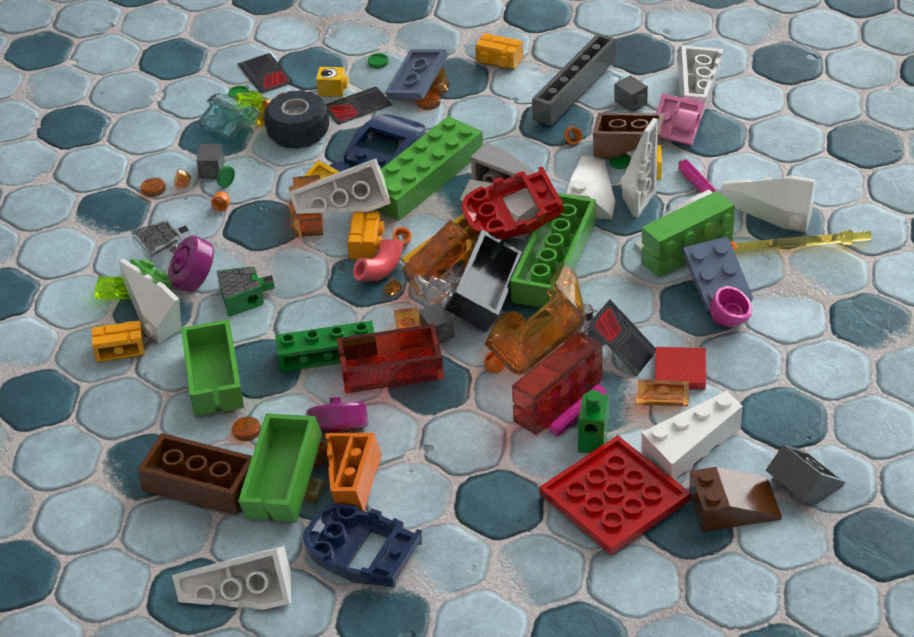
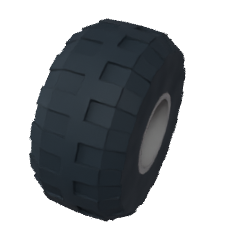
M288 91L279 94L270 101L264 111V122L268 136L284 147L300 148L310 146L318 142L328 131L329 113L327 105L322 98L310 91Z

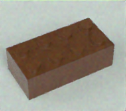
M161 433L137 470L142 491L237 515L241 509L238 500L252 456Z

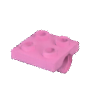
M662 93L656 113H664L660 139L692 146L705 104Z

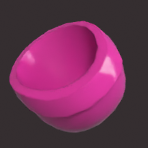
M725 286L714 294L710 304V313L716 324L725 327H737L749 321L752 315V305L742 291L735 287Z

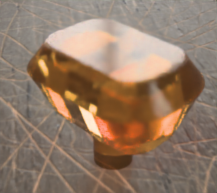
M391 278L390 282L385 286L384 292L393 296L402 289V285L398 280Z

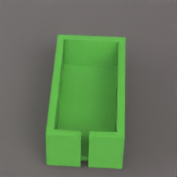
M715 191L643 226L642 244L644 246H642L641 263L659 278L686 264L682 254L683 247L727 236L730 242L733 241L735 205L721 193Z
M230 320L182 327L181 334L194 417L217 413L216 409H221L224 412L244 408Z
M265 414L238 500L247 519L270 520V516H272L274 521H298L322 438V432L315 416Z

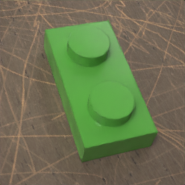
M144 258L141 261L130 260L131 264L140 269L143 276L149 274L153 278L152 282L155 284L161 282L172 291L173 286L172 282L167 278L168 274L155 269L153 262Z

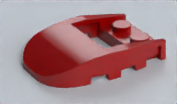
M542 166L538 167L539 172L526 175L525 171L515 173L513 178L503 180L500 177L494 179L493 184L486 188L480 186L472 190L462 201V212L469 227L478 235L481 230H484L498 239H506L537 230L564 213V206ZM526 188L539 212L536 213V217L528 221L524 219L515 223L503 198Z

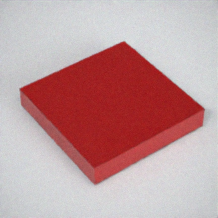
M656 347L655 388L706 389V348Z

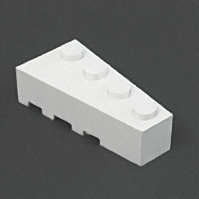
M681 45L677 66L679 97L704 103L705 111L719 72L723 49Z
M728 391L641 432V454L677 482L678 477L682 473L687 474L693 468L694 463L700 458H706L713 447L716 445L720 446L741 428L742 405Z

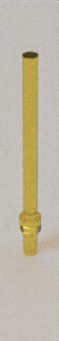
M844 230L836 234L736 242L737 249L734 252L841 242L843 245L853 244V241L871 240V231L852 232V230Z

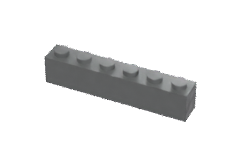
M597 33L532 98L533 120L551 126L616 60V39Z

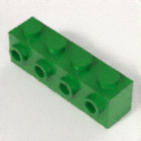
M372 320L275 335L281 373L378 358Z

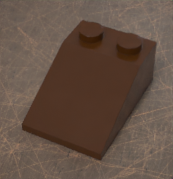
M598 113L593 130L594 157L609 159L636 149L643 132L653 118L658 119L657 139H660L664 113Z
M721 467L690 471L689 492L691 493V499L702 532L782 520L781 512L766 476Z

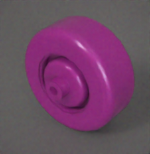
M195 235L186 237L179 244L168 268V279L172 282L174 288L186 292H194L204 283L214 259L213 245L209 241Z
M340 397L329 398L330 404L311 407L306 411V416L316 417L322 434L345 433L351 430L363 429L369 424L367 406L364 402L341 403Z

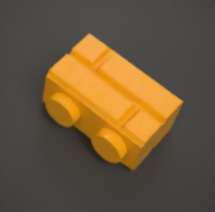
M484 33L475 45L476 62L515 70L523 58V41Z
M354 212L352 214L347 242L350 259H359L361 257L373 259L377 255L380 248V240H382L380 235H384L385 232L384 221H380V214L378 212H367V214L365 212Z
M128 321L120 324L93 327L92 347L96 362L145 355L141 322Z

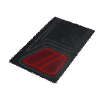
M271 53L238 63V66L260 93L293 83V80Z
M375 86L327 103L326 105L331 117L337 124H341L391 106L392 103Z
M611 299L606 302L588 324L635 376L641 372L656 353V348Z

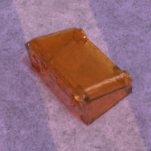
M567 263L563 264L554 273L553 285L546 292L550 296V301L528 320L519 312L508 311L496 320L484 343L514 374L527 373L579 331L585 323L586 312L578 278Z

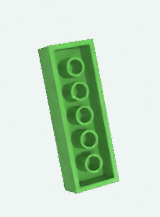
M446 117L380 169L391 204L375 210L400 221L471 163V156L483 145L482 131L452 117Z
M558 193L563 202L564 213L533 231L510 280L512 303L558 311L595 225L596 199Z

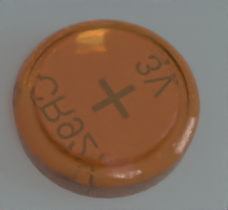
M427 92L424 99H416V103L420 109L433 110L440 106L441 98L436 93Z
M149 178L141 184V193L147 197L160 196L166 191V183L160 178Z
M242 417L232 425L233 436L240 441H251L257 438L261 430L260 421L254 417Z

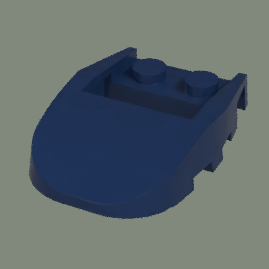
M377 115L356 131L344 153V162L354 167L377 159L381 169L427 133L425 125L395 115ZM371 131L376 134L391 136L395 140H405L392 157L359 147V144L366 140Z
M336 503L328 505L316 513L304 531L303 542L314 562L338 576L354 583L395 587L398 576L416 547L422 543V531L417 529L413 533L404 528V522L396 518L390 520L382 516L381 511L372 508L367 512L358 510L357 505ZM371 532L388 537L369 568L362 567L359 570L349 567Z

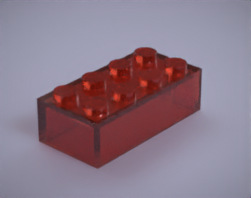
M435 324L337 338L345 394L444 379L442 354Z
M578 331L512 385V401L515 403L513 405V422L537 436L544 429L549 428V425L583 397V394L590 391L594 386L600 385L603 379L602 344Z

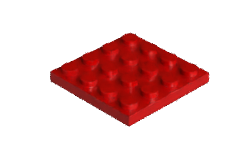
M618 435L539 487V494L610 555L623 548L691 500V493Z

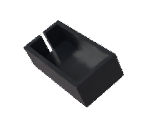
M481 230L469 249L444 309L487 332L500 313L510 288V280L523 252L505 242L494 259L490 258L501 240Z

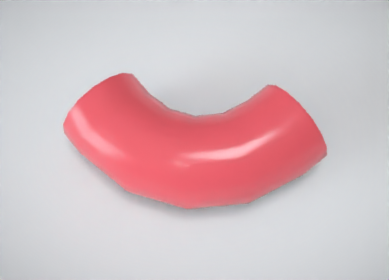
M392 239L380 240V248L375 258L367 259L361 257L356 261L353 268L354 278L363 282H378L391 275L399 264L403 242Z

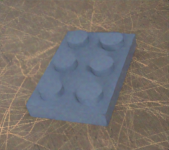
M410 49L385 91L387 98L424 99L448 57L446 50Z
M728 236L683 247V257L707 314L710 313V304L714 294L725 286L739 289L752 302L753 295Z

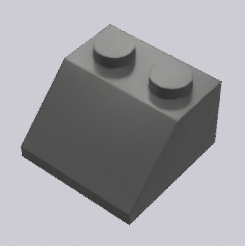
M784 444L765 470L773 476L771 479L773 483L783 489L788 488L792 492L790 496L801 504L808 502L816 505L842 488L846 483L808 452Z

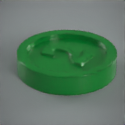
M375 53L368 57V65L372 68H383L389 62L388 56L383 53Z
M242 85L234 86L228 91L229 98L233 101L245 100L250 95L249 89Z
M627 153L609 158V165L615 169H625L631 162V157Z
M230 166L222 167L217 174V184L223 188L231 185L235 178V170Z

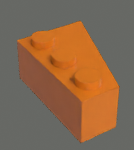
M325 433L328 447L330 490L335 504L357 505L358 510L365 511L382 456L375 433Z

